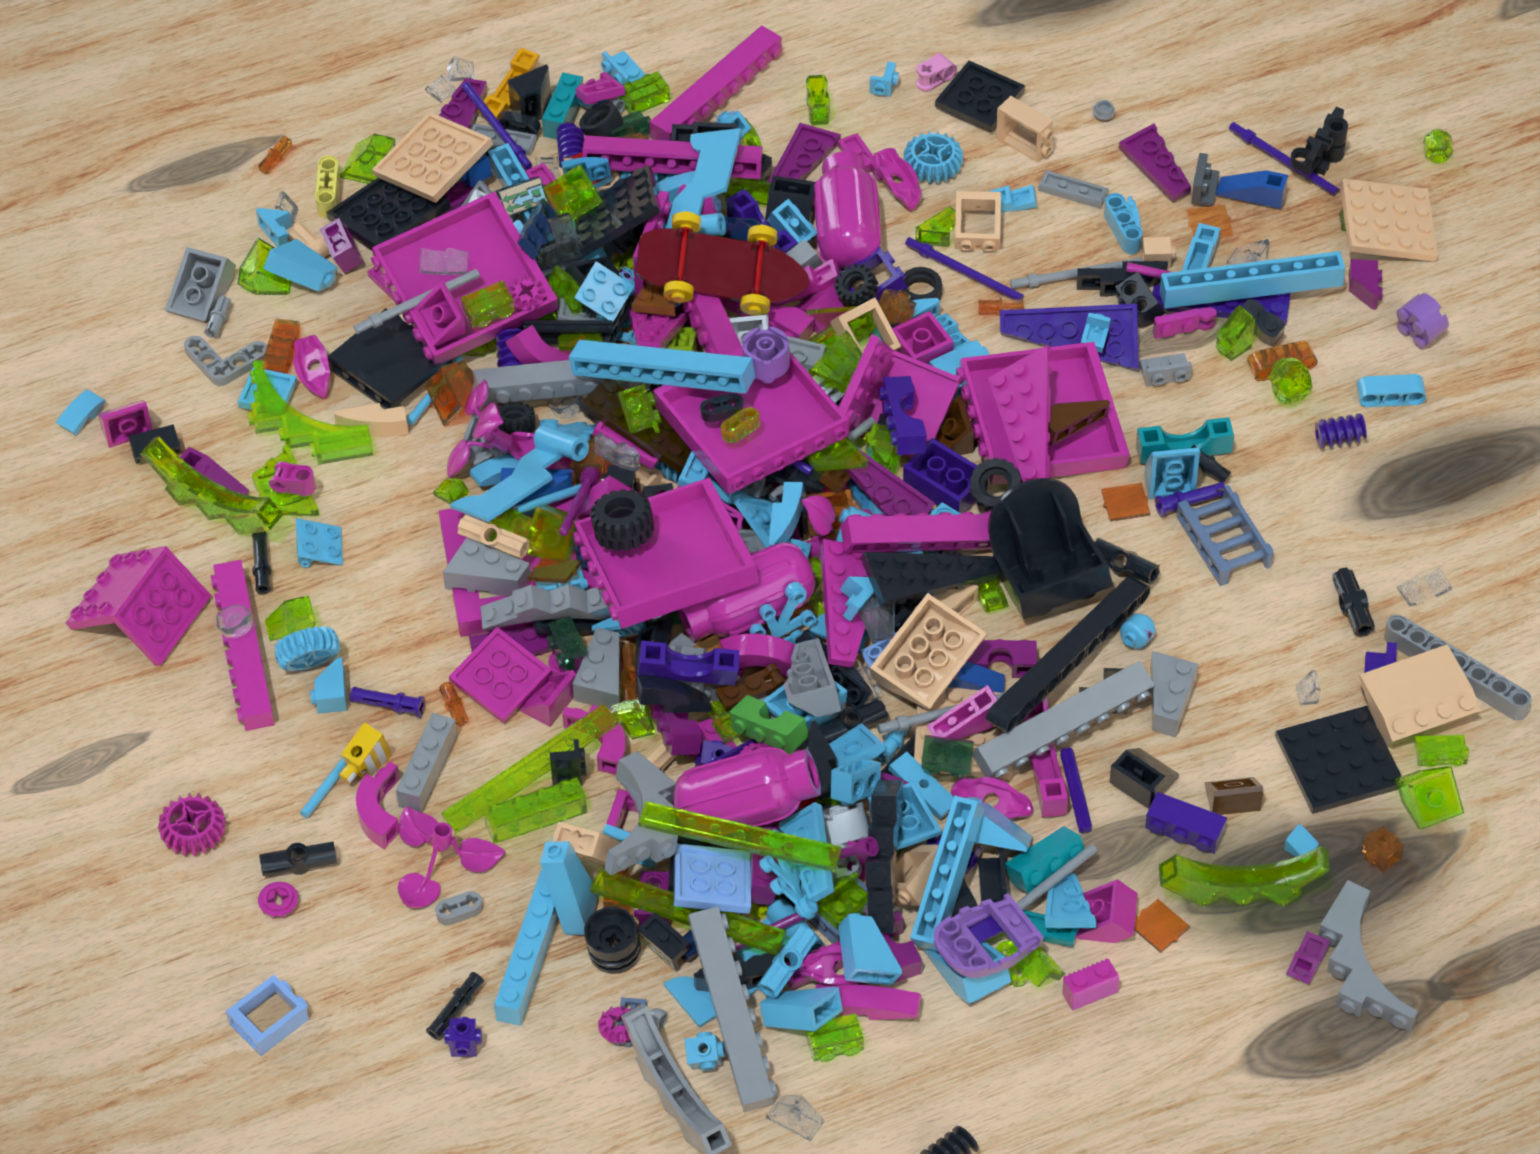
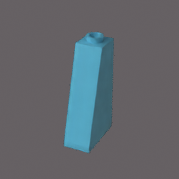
M569 841L545 842L540 864L565 935H584V926L588 918L594 913L599 892Z

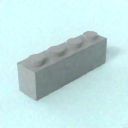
M435 713L431 714L396 789L398 807L405 808L409 806L416 811H423L457 738L455 719Z

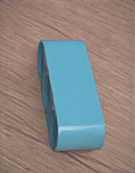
M1111 193L1105 199L1104 217L1122 250L1131 255L1139 253L1142 247V228L1123 195Z
M1418 374L1365 376L1357 381L1359 402L1364 407L1419 405L1426 400L1423 377Z

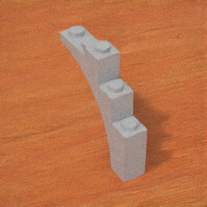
M568 584L548 591L534 585H529L512 591V596L481 606L482 628L490 631L496 627L501 628L518 623L549 619H595L604 621L611 618L609 612L610 605L606 606L601 595L603 590L598 591L597 587L583 590Z
M638 751L619 759L616 779L627 789L634 800L639 814V822L627 838L608 850L604 870L610 875L625 870L649 857L657 863L671 857L676 851L678 834L672 830L676 820L675 807L672 805L676 783Z
M1347 880L1320 924L1318 935L1330 940V946H1336L1329 958L1327 972L1337 979L1345 980L1338 993L1336 1006L1346 1013H1353L1359 1017L1365 1009L1371 1015L1381 1017L1391 1022L1395 1027L1411 1032L1415 1025L1418 1011L1400 1001L1384 987L1373 973L1364 954L1360 922L1368 906L1370 890Z
M642 1004L621 1015L638 1056L636 1060L644 1080L656 1088L665 1111L677 1119L685 1141L703 1154H718L731 1147L732 1144L723 1123L698 1098L673 1060L648 1007Z

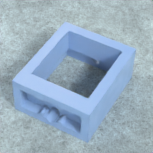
M272 975L226 1010L229 1025L260 1056L264 1055L309 1020L306 1001L301 996L296 997L292 993L289 984L285 980L280 981L275 975ZM277 993L293 1010L261 1033L245 1016L273 994Z

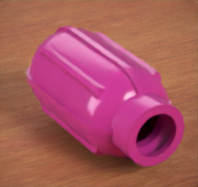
M846 151L829 155L823 161V175L814 184V207L819 258L823 263L833 258L838 264L839 271L842 272L845 270L844 267H850L851 264L873 254L878 249V246L881 248V224L876 181L870 173L865 172L863 159L858 154Z
M783 542L750 554L757 567L759 583L677 610L689 638L693 642L709 635L727 638L750 630L754 624H765L766 621L759 613L760 608L765 604L772 605L776 611L775 618L780 617L788 602L785 589L793 582L801 583L806 590V599L801 604H797L795 610L801 608L808 602L815 587V577L812 568L801 549L793 543Z
M767 747L693 767L685 771L678 777L675 784L673 801L679 822L687 834L694 839L712 840L777 822L791 816L798 809L802 800L821 795V784L816 764L809 750L805 749L788 754L782 749Z

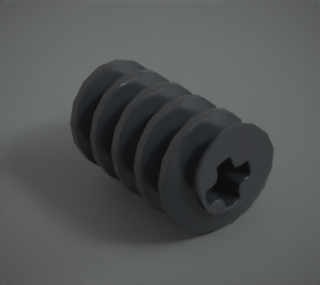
M956 1126L952 1129V1132H947L944 1138L940 1137L936 1140V1144L932 1143L928 1146V1150L924 1149L920 1154H971L969 1148L977 1152L979 1147L974 1137L966 1129Z

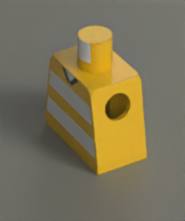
M364 722L341 754L346 766L338 775L348 784L356 776L362 779L366 774L372 776L392 756L384 735Z

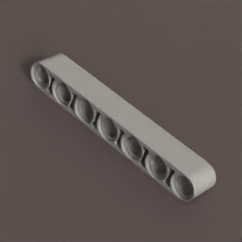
M1392 615L1388 618L1384 639L1386 642L1397 643V650L1412 657L1448 644L1471 684L1476 698L1513 720H1524L1528 716L1531 704V695L1528 691L1406 617Z

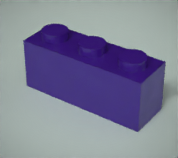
M1157 792L1146 814L1145 828L1155 834H1162L1173 838L1179 843L1194 846L1203 852L1208 851L1215 854L1226 832L1227 817Z

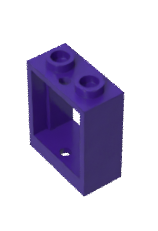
M878 246V249L873 254L855 262L857 267L858 264L866 265L872 271L884 262L893 275L878 286V291H874L877 294L875 297L877 302L882 306L906 289L907 285L903 281L906 278L899 266L894 268L892 265L896 261L889 251L884 253L880 246ZM850 286L849 291H850V292L855 291L854 288H853L852 286ZM869 312L863 314L862 318H865L867 315H869Z

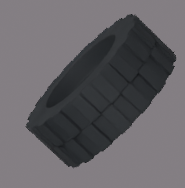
M993 458L977 465L978 467L973 470L972 477H970L971 485L969 486L976 504L985 511H992L997 501L1004 494L1000 496L988 494L985 490L986 480L992 475H1002L1008 481V491L1022 483V478L1019 470L1015 468L1012 462H1008L1003 458Z

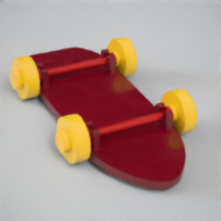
M684 211L675 213L672 216V228L654 229L645 232L639 239L636 275L648 284L664 288V297L675 303L691 301L694 293L740 301L742 312L751 316L765 315L770 311V305L796 298L807 289L809 283L807 272L797 261L786 253L770 247L777 243V231L767 225L750 227L748 229L749 242L696 233L701 229V217L692 212Z

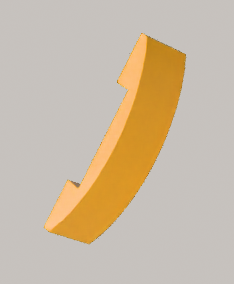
M520 47L510 62L511 69L492 96L488 94L485 98L484 103L497 119H500L503 112L510 110L508 80L535 69L540 58L539 54Z

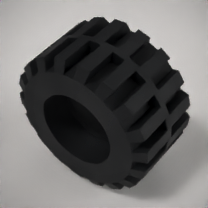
M626 489L614 490L610 494L602 495L601 499H597L594 502L595 505L591 507L590 516L595 539L600 546H605V549H614V551L636 549L640 544H645L647 539L653 535L654 522L648 498L644 497L640 492L636 493L635 490L631 489L629 491H626Z

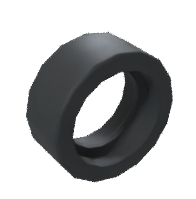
M601 102L583 114L579 121V126L586 136L610 137L622 125L623 117L614 103Z
M914 267L904 273L906 278L903 281L907 288L914 283L922 282L931 285L934 289L927 294L919 295L912 293L906 288L899 293L902 302L927 298L941 299L942 280L937 272L926 267Z

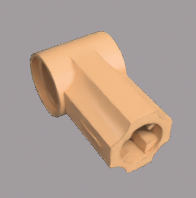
M297 223L292 226L291 231L288 233L291 241L298 239L322 257L330 254L323 237L317 238L304 224Z

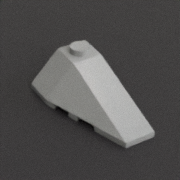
M819 638L795 644L791 657L792 665L787 672L788 680L784 683L788 702L816 717L830 716L841 711L836 685Z

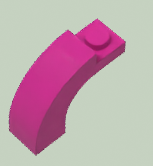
M531 325L505 342L513 355L525 365L569 360V355L579 340L566 348H553L541 339L534 326Z
M739 634L721 639L719 648L739 650L738 669L748 666L767 667L775 663L780 669V673L788 678L787 672L792 665L791 657L795 645L787 640L770 635Z
M591 705L589 712L579 708L565 707L562 714L564 728L589 734L598 739L602 744L597 755L598 771L616 775L619 759L627 756L625 733L619 721L611 713L595 705Z
M392 762L379 769L375 778L366 774L360 782L356 793V807L360 826L365 835L384 850L399 834L398 819L380 807L384 796L400 780L398 766Z

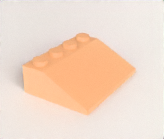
M927 593L872 664L870 676L888 690L930 710L987 636V633Z
M1448 644L1358 675L1376 727L1386 744L1481 711L1473 688Z

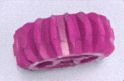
M188 793L187 798L183 799L179 795L177 802L170 800V807H163V814L159 815L160 823H158L160 838L165 842L168 849H173L175 854L182 851L184 856L189 852L196 856L198 851L205 854L207 847L214 849V842L220 843L221 835H225L226 820L223 809L219 807L216 800L211 801L209 796L202 799L200 793L196 797H192Z

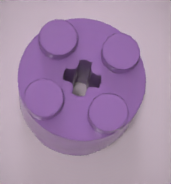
M1419 293L1396 312L1399 321L1397 325L1399 332L1404 336L1407 334L1411 336L1418 348L1428 345L1447 330L1449 321L1446 314L1442 316L1439 312V309L1442 308L1439 303L1426 293L1421 295Z
M759 327L749 331L744 336L742 354L743 357H752L756 379L764 383H772L776 378L787 372L790 367V351L787 335L783 331L775 327H768V330H760Z

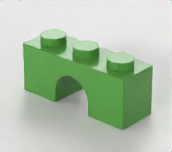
M746 695L729 712L733 731L774 748L782 749L789 754L793 753L808 738L805 718L785 710L779 717L770 719L767 703L749 695Z

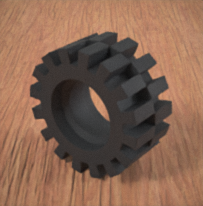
M854 263L851 264L852 268L849 269L846 266L844 267L846 270L844 273L842 271L838 273L841 277L835 278L837 283L834 284V287L844 304L848 307L853 306L856 308L858 304L862 305L864 302L871 300V296L873 298L877 296L874 291L879 290L877 286L879 283L866 265L858 264L857 267ZM858 280L864 281L860 289L853 292L849 291L850 286Z
M511 402V405L504 403L503 407L501 405L498 406L499 414L503 420V423L497 426L500 430L509 435L513 432L534 433L536 426L535 410L533 407H530L529 404L523 406V402L518 404Z

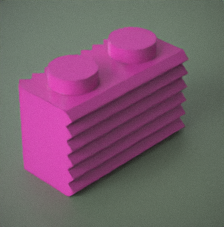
M1105 958V961L1096 962L1091 967L1087 966V968H1082V970L1078 969L1073 974L1069 973L1068 976L1064 975L1062 995L1071 1010L1078 1009L1118 992L1119 975L1111 961Z

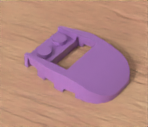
M1009 893L1004 895L1003 900L995 903L988 899L981 901L978 906L972 908L966 906L959 909L957 915L952 918L947 917L941 921L934 931V945L937 951L950 967L969 978L984 977L1013 967L1038 948L1044 938ZM990 916L996 920L1018 948L1016 953L1009 957L1006 956L996 963L968 929V927Z

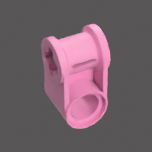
M935 54L932 58L917 66V73L919 75L916 81L917 88L921 91L933 90L938 85L953 78L957 71V66L943 54Z

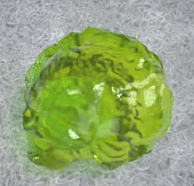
M1290 357L1281 358V360L1274 363L1270 374L1273 395L1280 403L1286 405L1304 400L1312 389L1311 375L1307 367L1297 358Z

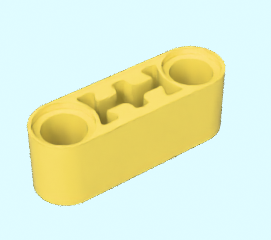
M331 155L323 156L318 161L315 200L317 213L322 218H328L326 212L338 205L340 172L337 158Z

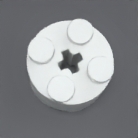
M856 802L853 804L854 807L848 808L846 805L839 804L822 810L827 846L832 847V850L845 848L848 841L855 840V842H858L859 839L868 837L869 825L862 802Z

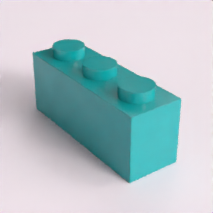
M562 72L542 117L543 137L557 139V128L563 123L573 122L580 106L578 104V97H576V88L584 84L583 76Z
M1063 826L1028 848L1027 852L1023 851L1005 863L1011 884L1029 893L1083 851L1085 847L1081 835Z

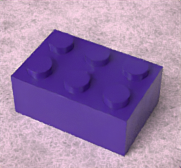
M931 438L926 443L925 453L915 454L903 466V481L929 498L936 505L939 506L941 503H944L962 514L976 502L969 485H971L970 477H972V472L978 466ZM988 479L985 483V490L988 488Z

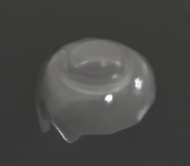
M582 395L548 398L549 408L553 415L558 418L571 419L581 412L579 407L583 397Z
M232 604L224 608L216 616V627L221 634L228 638L245 636L250 631L253 623L251 611L243 605Z

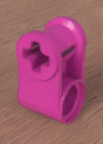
M287 462L276 463L274 468L275 474L269 480V487L279 493H291L301 496H309L315 492L317 486L313 470L310 466Z

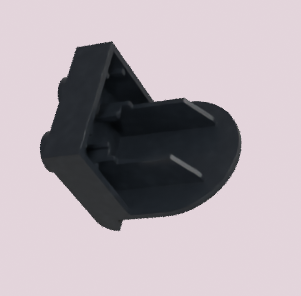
M1051 478L1031 479L1014 486L997 501L988 519V535L992 554L1000 570L999 578L1023 619L1031 616L1046 615L1055 607L1077 599H1089L1097 592L1113 586L1109 565L1082 523L1078 499L1068 485Z

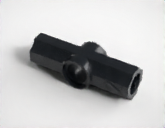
M1102 538L1096 539L1095 544L1108 565L1115 571L1124 572L1148 584H1153L1158 579L1160 565L1138 556L1134 551L1125 550ZM1126 556L1127 562L1124 566L1123 559Z
M1347 567L1340 568L1337 572L1333 573L1332 579L1339 594L1341 612L1343 615L1347 614L1355 635L1360 637L1367 636L1375 629V624L1368 609L1367 594L1364 589L1360 590L1353 570Z
M877 699L857 709L846 708L841 712L840 717L820 725L819 728L827 742L831 743L861 723L869 728L887 720L888 713L883 702Z
M334 841L305 846L302 843H293L286 850L259 854L263 876L285 872L302 875L308 872L310 868L337 864Z

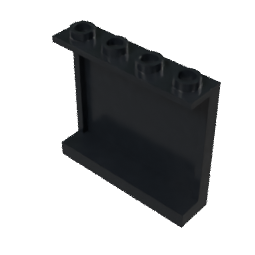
M399 315L384 321L383 325L375 329L371 327L361 333H355L328 355L331 372L375 403H380L383 409L401 407V402L442 367L448 368L452 363V359L437 365L434 364L432 359L428 361L423 352L424 346L422 342H417L413 335V326L403 321Z

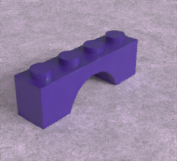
M745 189L726 199L727 217L754 218L763 225L769 226L760 211L758 202ZM784 229L777 232L780 235V239L773 246L787 253L798 242Z
M911 376L883 377L882 387L878 388L879 401H883V416H887L886 427L888 431H891L890 442L892 446H895L897 455L924 454L926 450L927 433L923 420L912 418L904 413L913 409L915 390Z
M641 641L637 676H657L673 680L735 686L739 668V650L714 648L712 651L701 655H685L673 651L666 643Z

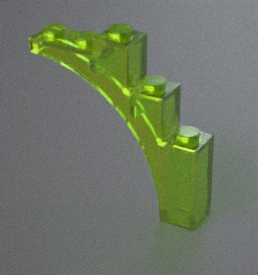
M262 360L253 361L254 370L250 371L252 384H257L258 390L253 391L255 402L250 403L252 412H247L249 425H254L256 434L279 430L280 440L286 441L287 449L310 446L312 457L317 456L318 465L373 456L368 425H334L312 419L298 412L274 390L266 375Z
M154 437L140 453L167 484L164 489L179 506L194 503L208 520L225 518L238 535L270 531L284 515L270 497L244 495L227 489L200 474L174 453L160 437Z
M1322 846L1288 860L1253 866L1214 865L1194 861L1178 854L1159 864L1161 887L1204 907L1221 896L1242 906L1249 904L1260 896L1284 906L1301 896L1302 887L1330 871L1328 849Z

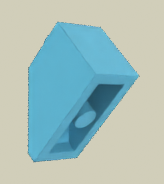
M341 657L335 659L314 680L315 690H310L311 703L312 705L316 704L318 714L347 711L345 673Z

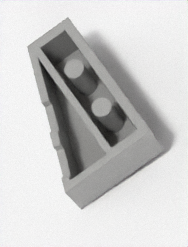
M469 538L465 539L443 571L445 589L453 590V587L467 589V592L475 593V590L489 591L491 595L512 596V591L526 587L531 582L530 564Z
M596 627L573 682L574 701L620 712V637L618 632Z
M1152 651L1150 674L1155 684L1151 689L1152 731L1172 737L1177 736L1197 681L1199 664Z

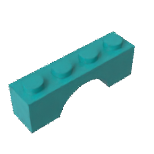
M1229 417L1206 420L1197 430L1180 435L1167 433L1161 426L1137 428L1136 449L1140 464L1146 463L1152 452L1189 449L1193 444L1207 455L1232 453L1234 433Z

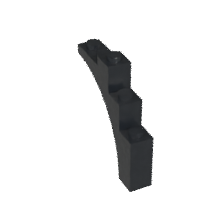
M878 780L871 795L872 821L868 828V837L871 836L876 839L879 849L876 856L869 857L865 861L868 916L873 918L881 933H894L895 870L899 823L904 805L903 780Z

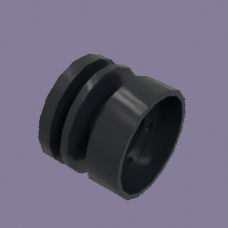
M614 906L599 909L588 918L584 926V937L592 964L600 971L609 974L622 973L631 969L641 955V942L633 915L625 909Z

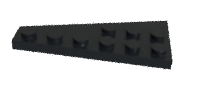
M863 552L860 558L881 609L887 608L890 603L897 602L898 605L906 603V600L910 598L923 599L927 593L934 596L946 593L950 588L955 587L958 590L964 588L966 584L978 585L994 581L1000 575V570L993 556Z

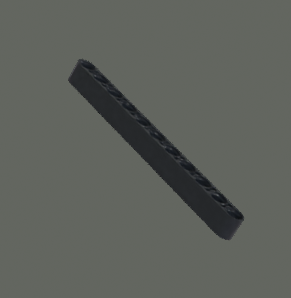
M1132 576L1126 577L990 707L986 715V721L1009 733L1146 601L1151 588Z

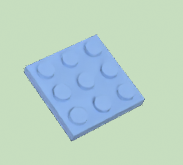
M677 844L674 854V906L697 909H710L718 906L719 911L749 914L751 909L750 851Z

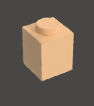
M1143 237V261H1168V268H1171V259H1175L1176 251L1175 246H1171L1170 237Z

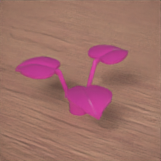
M485 379L469 395L465 404V413L471 416L475 412L479 416L473 437L480 439L484 436V440L487 442L469 441L467 443V440L462 439L456 444L450 453L447 463V474L451 481L453 476L466 464L470 455V447L479 446L489 450L494 447L502 452H506L512 443L513 437L497 427L503 423V420L495 403H490L482 413L480 412V407L485 403L488 395V383Z
M811 496L803 499L802 503L807 509L814 530L819 535L806 541L811 544L808 558L814 559L819 557L821 561L820 544L823 539L830 540L823 536L829 534L833 529L831 524L835 520V512L828 499L822 496ZM862 509V511L874 515L870 510Z
M406 806L399 821V835L401 839L412 847L421 846L424 842L427 844L431 843L433 852L426 876L424 877L419 873L406 874L398 883V894L403 904L408 907L422 908L434 903L439 897L440 885L438 882L429 879L437 852L447 850L451 844L456 854L462 855L460 860L462 866L472 872H485L491 869L504 856L505 850L494 843L479 838L463 840L459 849L456 837H452V827L444 822L438 823L432 816Z

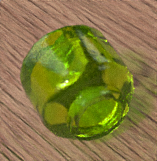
M1434 129L1424 137V154L1427 159L1433 163H1443L1452 156L1453 143L1452 137L1448 132Z

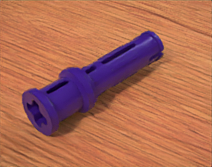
M1219 482L1184 493L1177 490L1172 495L1165 497L1156 496L1155 507L1157 513L1161 517L1165 516L1167 512L1177 510L1178 503L1187 500L1189 505L1223 497L1224 491L1219 489H1223L1225 484Z
M355 686L350 693L351 702L390 708L397 714L402 712L410 713L420 718L425 708L424 696H419L418 698L406 696L403 692L394 695Z

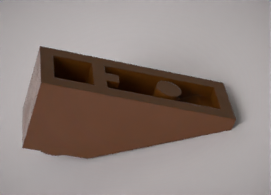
M1109 400L1057 403L1051 406L1050 423H1048L1050 442L1048 443L1054 446L1107 417L1111 404Z

